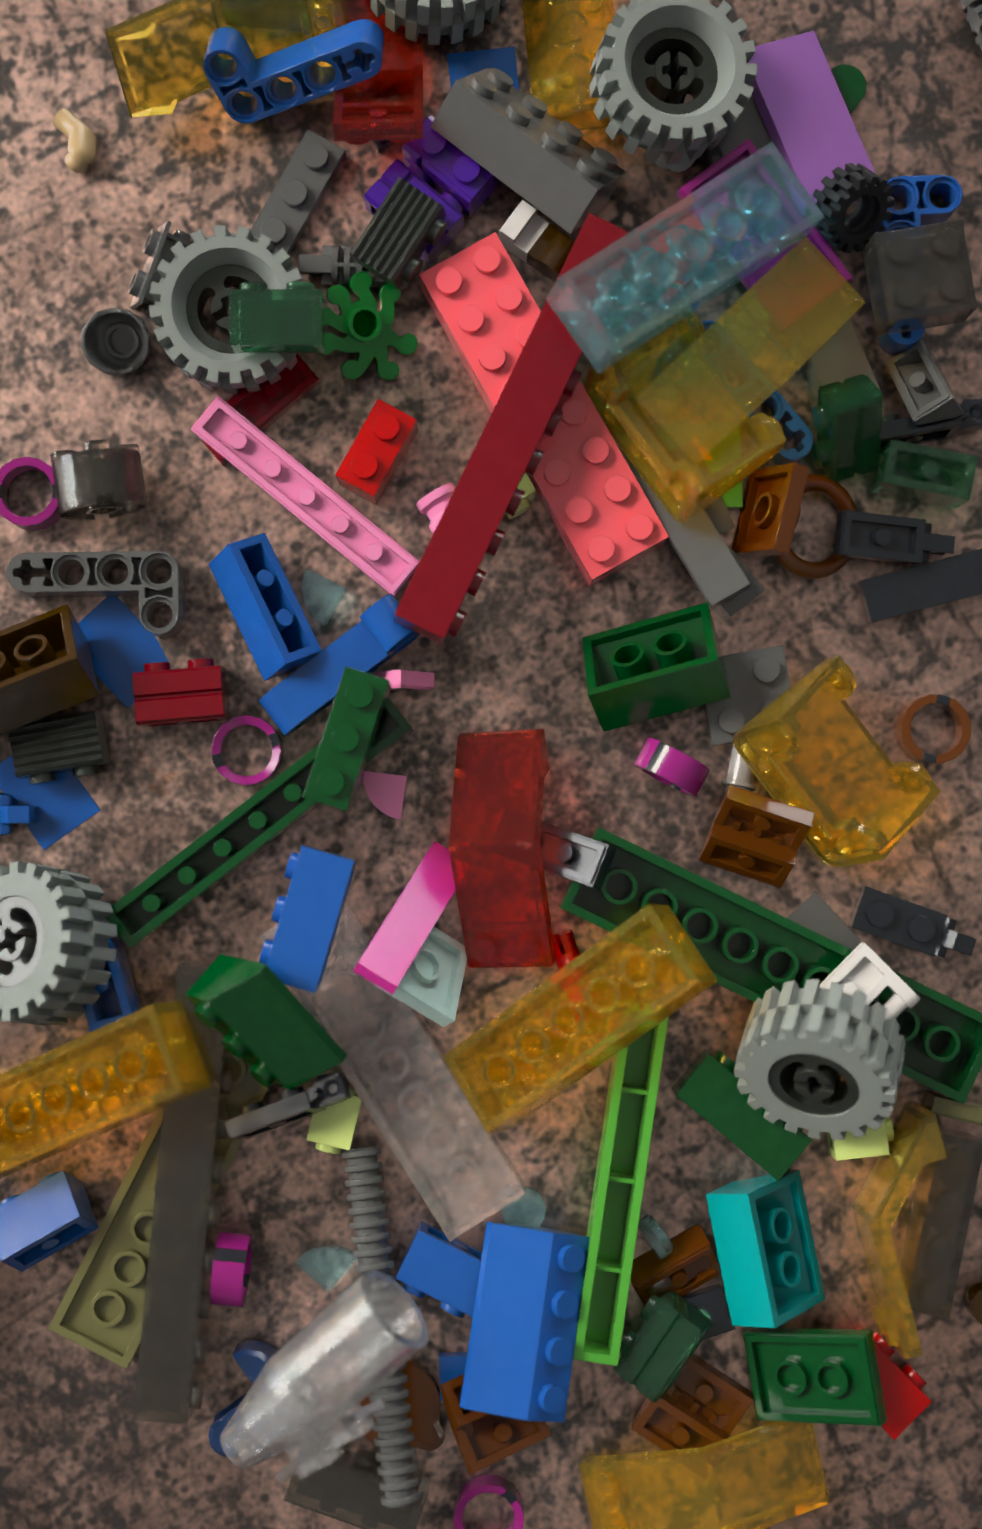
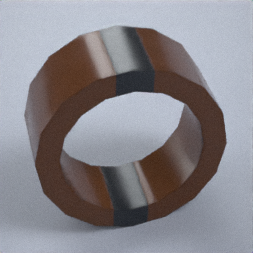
M930 694L910 701L900 711L895 723V737L900 749L909 759L920 764H941L955 759L965 750L971 737V722L967 711L957 700L946 695ZM925 705H937L945 709L952 716L956 726L952 745L945 752L938 755L922 751L914 743L911 735V721L915 713Z

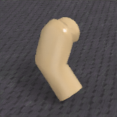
M62 108L55 115L52 124L69 138V153L65 157V163L72 171L84 173L87 171L88 165L93 164L96 157L95 134L67 108Z

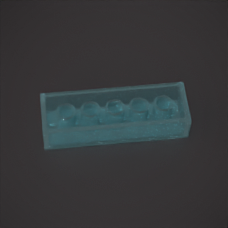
M771 142L559 277L546 300L599 374L802 241L825 216L776 146Z

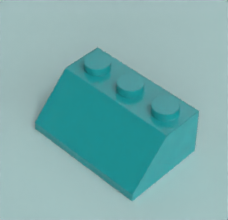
M799 1170L786 1171L779 1181L769 1174L734 1181L706 1194L708 1213L712 1223L717 1258L720 1263L732 1326L776 1328L825 1300Z

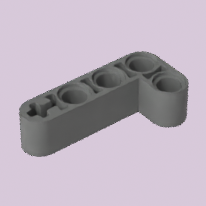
M166 552L22 553L12 558L7 566L6 575L11 586L29 597L139 596L140 622L149 632L159 638L168 639L178 635L185 626L186 597L184 569L174 557ZM163 563L170 564L172 567L170 579L163 584H155L152 577L154 569ZM119 564H126L128 576L125 581L117 585L111 584L109 575L112 568ZM74 565H82L84 576L81 582L76 585H68L66 580L68 570ZM32 568L43 574H51L52 580L47 577H33L29 583L24 580V575L31 574ZM163 606L170 607L173 614L171 622L162 628L155 627L153 623L155 611Z

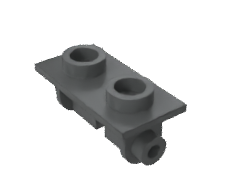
M166 221L161 225L158 231L152 228L147 236L142 253L148 255L143 271L139 269L135 271L128 288V294L133 295L129 307L131 309H135L142 303L147 304L146 312L150 314L149 306L155 305V300L150 295L152 281L160 282L161 275L156 269L161 260L164 259L171 263L175 258L171 248L180 241L185 248L191 245L189 243L191 236L181 230H175L173 235L168 233L172 223L170 221Z

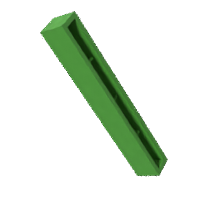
M621 996L586 1235L590 1238L573 1355L574 1360L618 1366L670 1007L665 1002Z

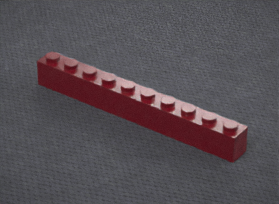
M591 213L588 214L396 609L394 622L440 644H443L447 634L456 637L467 614L460 610L467 593L474 597L476 596L486 575V572L479 569L486 553L495 556L506 533L498 529L504 515L507 513L514 517L525 494L524 491L518 489V486L525 473L533 477L544 452L537 449L543 434L552 437L563 415V412L556 409L563 394L571 398L582 375V372L575 368L582 355L588 358L591 357L601 336V333L594 330L600 316L609 319L620 296L613 289L619 277L628 280L639 257L638 254L632 252L638 236Z

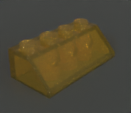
M522 0L531 95L543 101L548 107L547 112L558 121L569 122L580 131L607 128L610 119L606 117L598 121L594 108L600 97L590 98L589 85L594 75H590L592 62L609 23L614 18L613 0Z

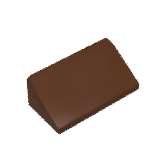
M698 1224L633 1259L630 1281L648 1313L651 1314L722 1273L717 1255L702 1227Z

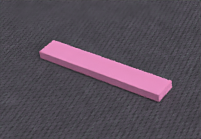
M217 396L191 427L190 430L389 594L395 597L415 572L420 561L221 397Z

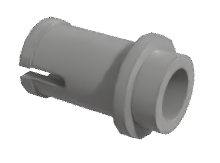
M733 742L727 779L721 782V785L725 786L724 794L729 785L750 792L755 791L756 786L752 782L760 747L749 743Z

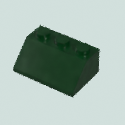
M707 602L582 637L588 697L603 732L731 698L726 667Z
M219 954L185 994L196 1006L193 1011L194 1015L211 1029L216 1028L224 1036L221 1041L222 1045L234 1056L240 1059L244 1058L252 1066L249 1069L250 1075L267 1088L273 1084L291 1090L337 1066L348 1056L266 964Z

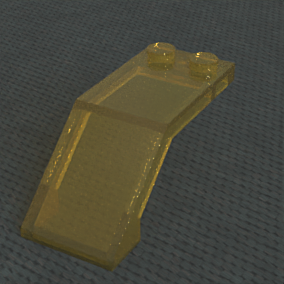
M172 0L108 28L105 34L130 118L172 114L177 102L212 87L205 75L203 63L209 37L218 28L230 27L239 31L246 39L256 59L346 25L348 24L344 0ZM218 54L223 59H233L227 54ZM316 62V64L322 67L332 66L327 62Z
M805 236L635 399L683 451L698 464L790 378L866 302Z
M914 1100L905 1102L893 1126L894 1140L888 1141L889 1155L877 1157L852 1206L878 1305L872 1308L875 1326L879 1334H884L888 1346H895L905 1360L921 1356L923 1353L890 1229L923 1165L947 1158L935 1113Z
M765 1421L764 1425L702 1448L584 1457L579 1463L593 1529H765L825 1506L830 1501L813 1423Z

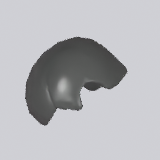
M108 308L97 311L90 317L82 329L81 348L89 364L105 374L122 375L134 372L142 367V364L150 354L151 335L143 319L128 309Z

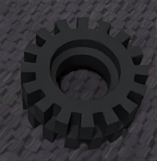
M853 163L845 164V170L840 167L832 170L833 179H830L828 176L823 178L821 183L825 187L822 191L815 189L812 196L817 199V203H810L808 211L813 214V216L809 217L810 221L827 243L838 251L842 250L844 253H852V249L856 252L864 250L863 242L871 246L876 241L873 236L876 232H879L881 235L886 229L882 225L883 221H890L893 215L887 208L895 206V199L890 196L894 191L885 179L864 165L857 163L856 166ZM859 198L853 212L844 219L849 206Z

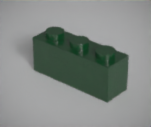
M345 666L303 794L304 798L344 811H351L392 686L389 680Z
M704 1049L671 1089L682 1101L779 1181L810 1144L812 1139L802 1131L803 1128L798 1127L795 1134L784 1129L785 1121L778 1119L773 1124L763 1118L765 1108L761 1107L754 1110L747 1103L749 1093L741 1094L737 1087L739 1078L734 1077L736 1063L720 1050L713 1056Z

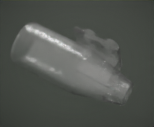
M369 1270L358 1278L268 1359L221 1432L220 1442L227 1457L238 1467L249 1469L286 1452L291 1462L275 1475L279 1483H282L297 1475L300 1481H302L320 1467L324 1469L336 1461L344 1453L342 1447L349 1441H357L374 1428L376 1423L372 1418L385 1405L381 1399L364 1407L360 1405V1402L418 1353L428 1342L426 1322L410 1295L395 1280L379 1271Z

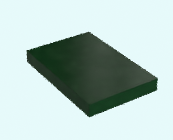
M748 1328L743 1332L757 1420L882 1426L887 1421L872 1330Z

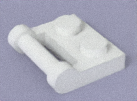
M863 942L820 984V988L830 989L831 982L843 984L842 993L850 996L857 989L868 995L867 1005L888 987L894 995L883 1005L887 1009L885 1020L890 1018L896 1019L906 1007L912 1009L921 1000Z

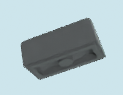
M923 339L910 349L885 362L916 426L955 418L964 414L935 356Z

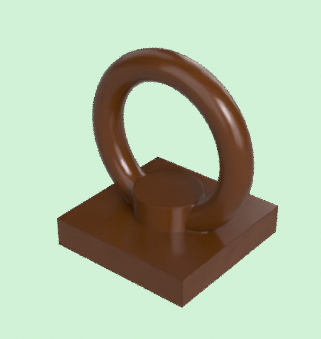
M796 462L752 470L749 475L743 507L740 511L731 549L737 556L742 558L775 556L786 570L802 578H825L839 571L851 557L834 556L833 552L824 560L811 562L803 560L792 551L790 546L794 530L800 518V505L803 493L819 492L833 501L838 511L848 510L857 512L855 503L847 490L838 482L823 475L808 474L810 467Z

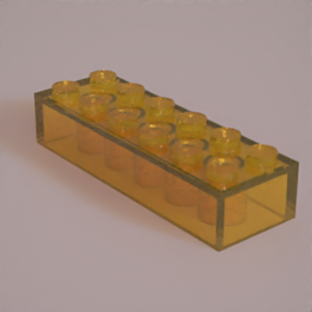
M648 904L444 1055L443 1058L487 1134L510 1130L718 982V980L669 905Z
M181 1001L151 1004L0 1073V1179L211 1087Z

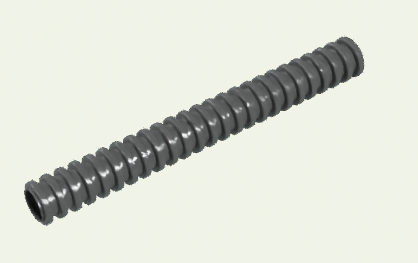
M367 1146L352 1148L350 1151L345 1150L346 1152H342L341 1155L342 1159L347 1160V1166L343 1167V1172L348 1173L349 1180H345V1187H350V1194L346 1195V1199L351 1201L352 1208L348 1209V1215H353L354 1221L349 1223L350 1229L355 1230V1236L351 1237V1243L356 1244L357 1250L353 1251V1257L358 1258V1264L354 1265L355 1272L360 1274V1278L356 1279V1285L361 1286L362 1291L357 1296L359 1301H363V1307L359 1308V1313L364 1315L365 1321L361 1322V1328L366 1330V1335L362 1337L364 1344H368V1350L364 1351V1357L369 1359L370 1364L366 1365V1372L371 1373V1378L367 1380L368 1387L373 1388V1393L369 1395V1401L374 1402L375 1405L371 1409V1416L376 1417V1422L372 1424L373 1431L378 1432V1436L374 1439V1444L380 1449L376 1453V1460L381 1461V1466L377 1468L379 1476H383V1480L379 1483V1489L385 1493L381 1497V1504L387 1508H402L416 1504L422 1496L421 1492L416 1490V1486L420 1484V1479L414 1475V1471L418 1469V1463L413 1461L412 1458L416 1455V1448L411 1446L415 1436L413 1432H409V1427L413 1425V1419L407 1416V1412L411 1410V1404L406 1403V1398L410 1394L409 1389L404 1388V1383L408 1381V1377L402 1373V1369L406 1367V1361L401 1359L400 1354L404 1353V1346L399 1345V1339L403 1338V1334L397 1330V1325L401 1323V1318L396 1316L395 1313L399 1309V1303L394 1302V1296L398 1292L396 1288L392 1287V1282L396 1280V1275L391 1274L390 1270L394 1266V1260L389 1259V1253L393 1252L392 1246L387 1245V1239L391 1238V1232L386 1231L385 1225L389 1224V1218L384 1217V1211L388 1207L386 1203L382 1202V1197L386 1196V1190L381 1189L380 1183L384 1182V1176L379 1175V1169L383 1167V1164L377 1159V1155L381 1154V1148Z

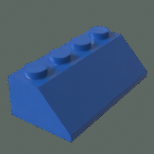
M496 1222L486 1223L460 1400L461 1408L526 1421H565L590 1237L557 1229Z

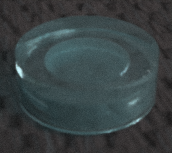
M524 1185L517 1186L509 1190L504 1196L502 1216L506 1224L539 1227L544 1220L546 1212L545 1202L542 1195L536 1189Z
M646 1214L638 1223V1231L658 1259L662 1260L673 1252L674 1247L651 1215Z

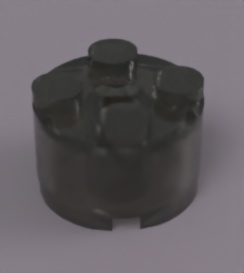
M91 440L82 443L83 451L60 450L50 454L57 506L61 518L68 520H95V515L108 513L109 518L133 514L146 508L147 496L138 444H123L110 448L108 440Z

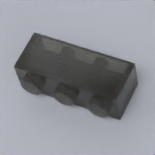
M318 1434L315 1437L305 1435L283 1501L362 1529H416L428 1496L429 1478L424 1477L419 1469L414 1471V1475L420 1479V1484L416 1486V1490L421 1492L422 1498L411 1506L387 1508L381 1504V1497L385 1495L384 1491L379 1489V1483L383 1480V1476L378 1475L377 1468L381 1466V1461L376 1460L374 1452L364 1449H358L354 1452L342 1448L337 1440L326 1435Z

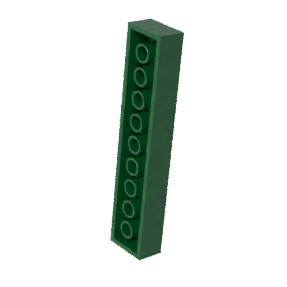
M600 827L595 828L591 839L616 848L601 890L599 891L570 880L558 904L560 908L753 1002L758 997L763 999L765 991L772 987H775L781 993L784 982L795 980L799 988L805 987L807 979L819 980L821 984L853 951ZM894 971L921 999L912 1009L906 1007L896 1018L900 1025L898 1035H904L905 1055L901 1074L964 1104L982 1067V1013ZM886 987L869 1006L871 1007L877 1002L884 1005L894 994Z

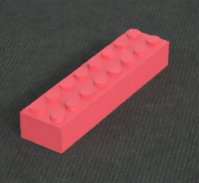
M496 232L419 274L420 288L491 414L541 313ZM579 380L571 398L564 394L562 395L556 409L562 411L563 415L552 437L543 434L537 449L543 451L544 454L533 477L530 475L528 477L590 587L663 546L669 535Z

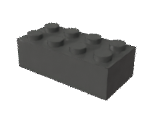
M488 67L456 80L430 126L432 129L570 234L583 226L589 213L595 216L601 213L626 173L617 165V159L610 152L603 148L591 146L582 139L583 134L576 126L566 121H558L547 112L548 107L543 101L533 95H524L513 86L512 78L499 69H490Z

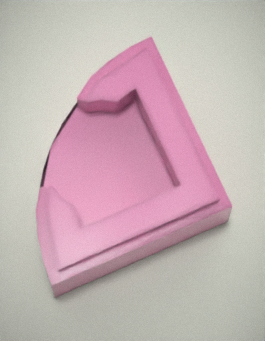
M391 670L374 672L373 674L389 680L392 684L390 690L404 688L422 691L434 688L435 673Z
M363 771L364 788L373 805L384 814L402 820L407 776Z

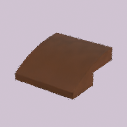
M729 785L702 847L699 861L781 888L795 865L800 845L812 827L814 813Z
M679 1345L647 1395L631 1425V1430L706 1478L730 1445L729 1435L754 1401L753 1393Z
M464 1374L440 1385L450 1425L469 1475L551 1436L546 1422L526 1421L461 1408L460 1400Z

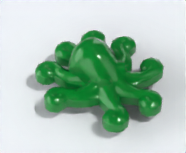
M364 271L355 273L350 279V287L359 300L352 303L346 287L334 285L327 290L326 298L330 304L338 305L339 314H335L327 306H318L312 311L310 319L313 325L316 327L329 325L346 335L344 338H341L332 333H322L317 339L316 348L324 355H328L334 350L345 353L357 352L356 361H344L340 367L342 376L348 380L360 377L366 371L373 358L375 359L378 377L383 380H392L398 376L399 367L398 364L389 361L387 345L393 347L397 352L407 355L412 354L416 350L417 339L411 333L399 336L391 329L394 321V302L401 297V289L398 290L389 283L383 285L378 294L380 310L377 311L376 300L369 289L372 284V278L369 273Z

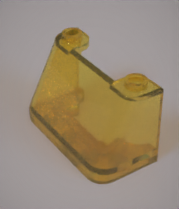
M682 301L595 349L584 383L585 390L612 437L667 512L679 523H685L706 509L779 453L787 441L781 425L774 417H768L763 413H756L749 418L700 354L704 342L703 337L705 336L704 325L696 314L690 313Z
M840 655L825 659L748 721L734 735L733 739L734 747L774 800L814 813L812 827L806 835L805 841L821 860L834 867H846L885 859L941 792L922 765L908 761L892 764L847 704L845 699L853 694L857 684L852 669L843 661Z

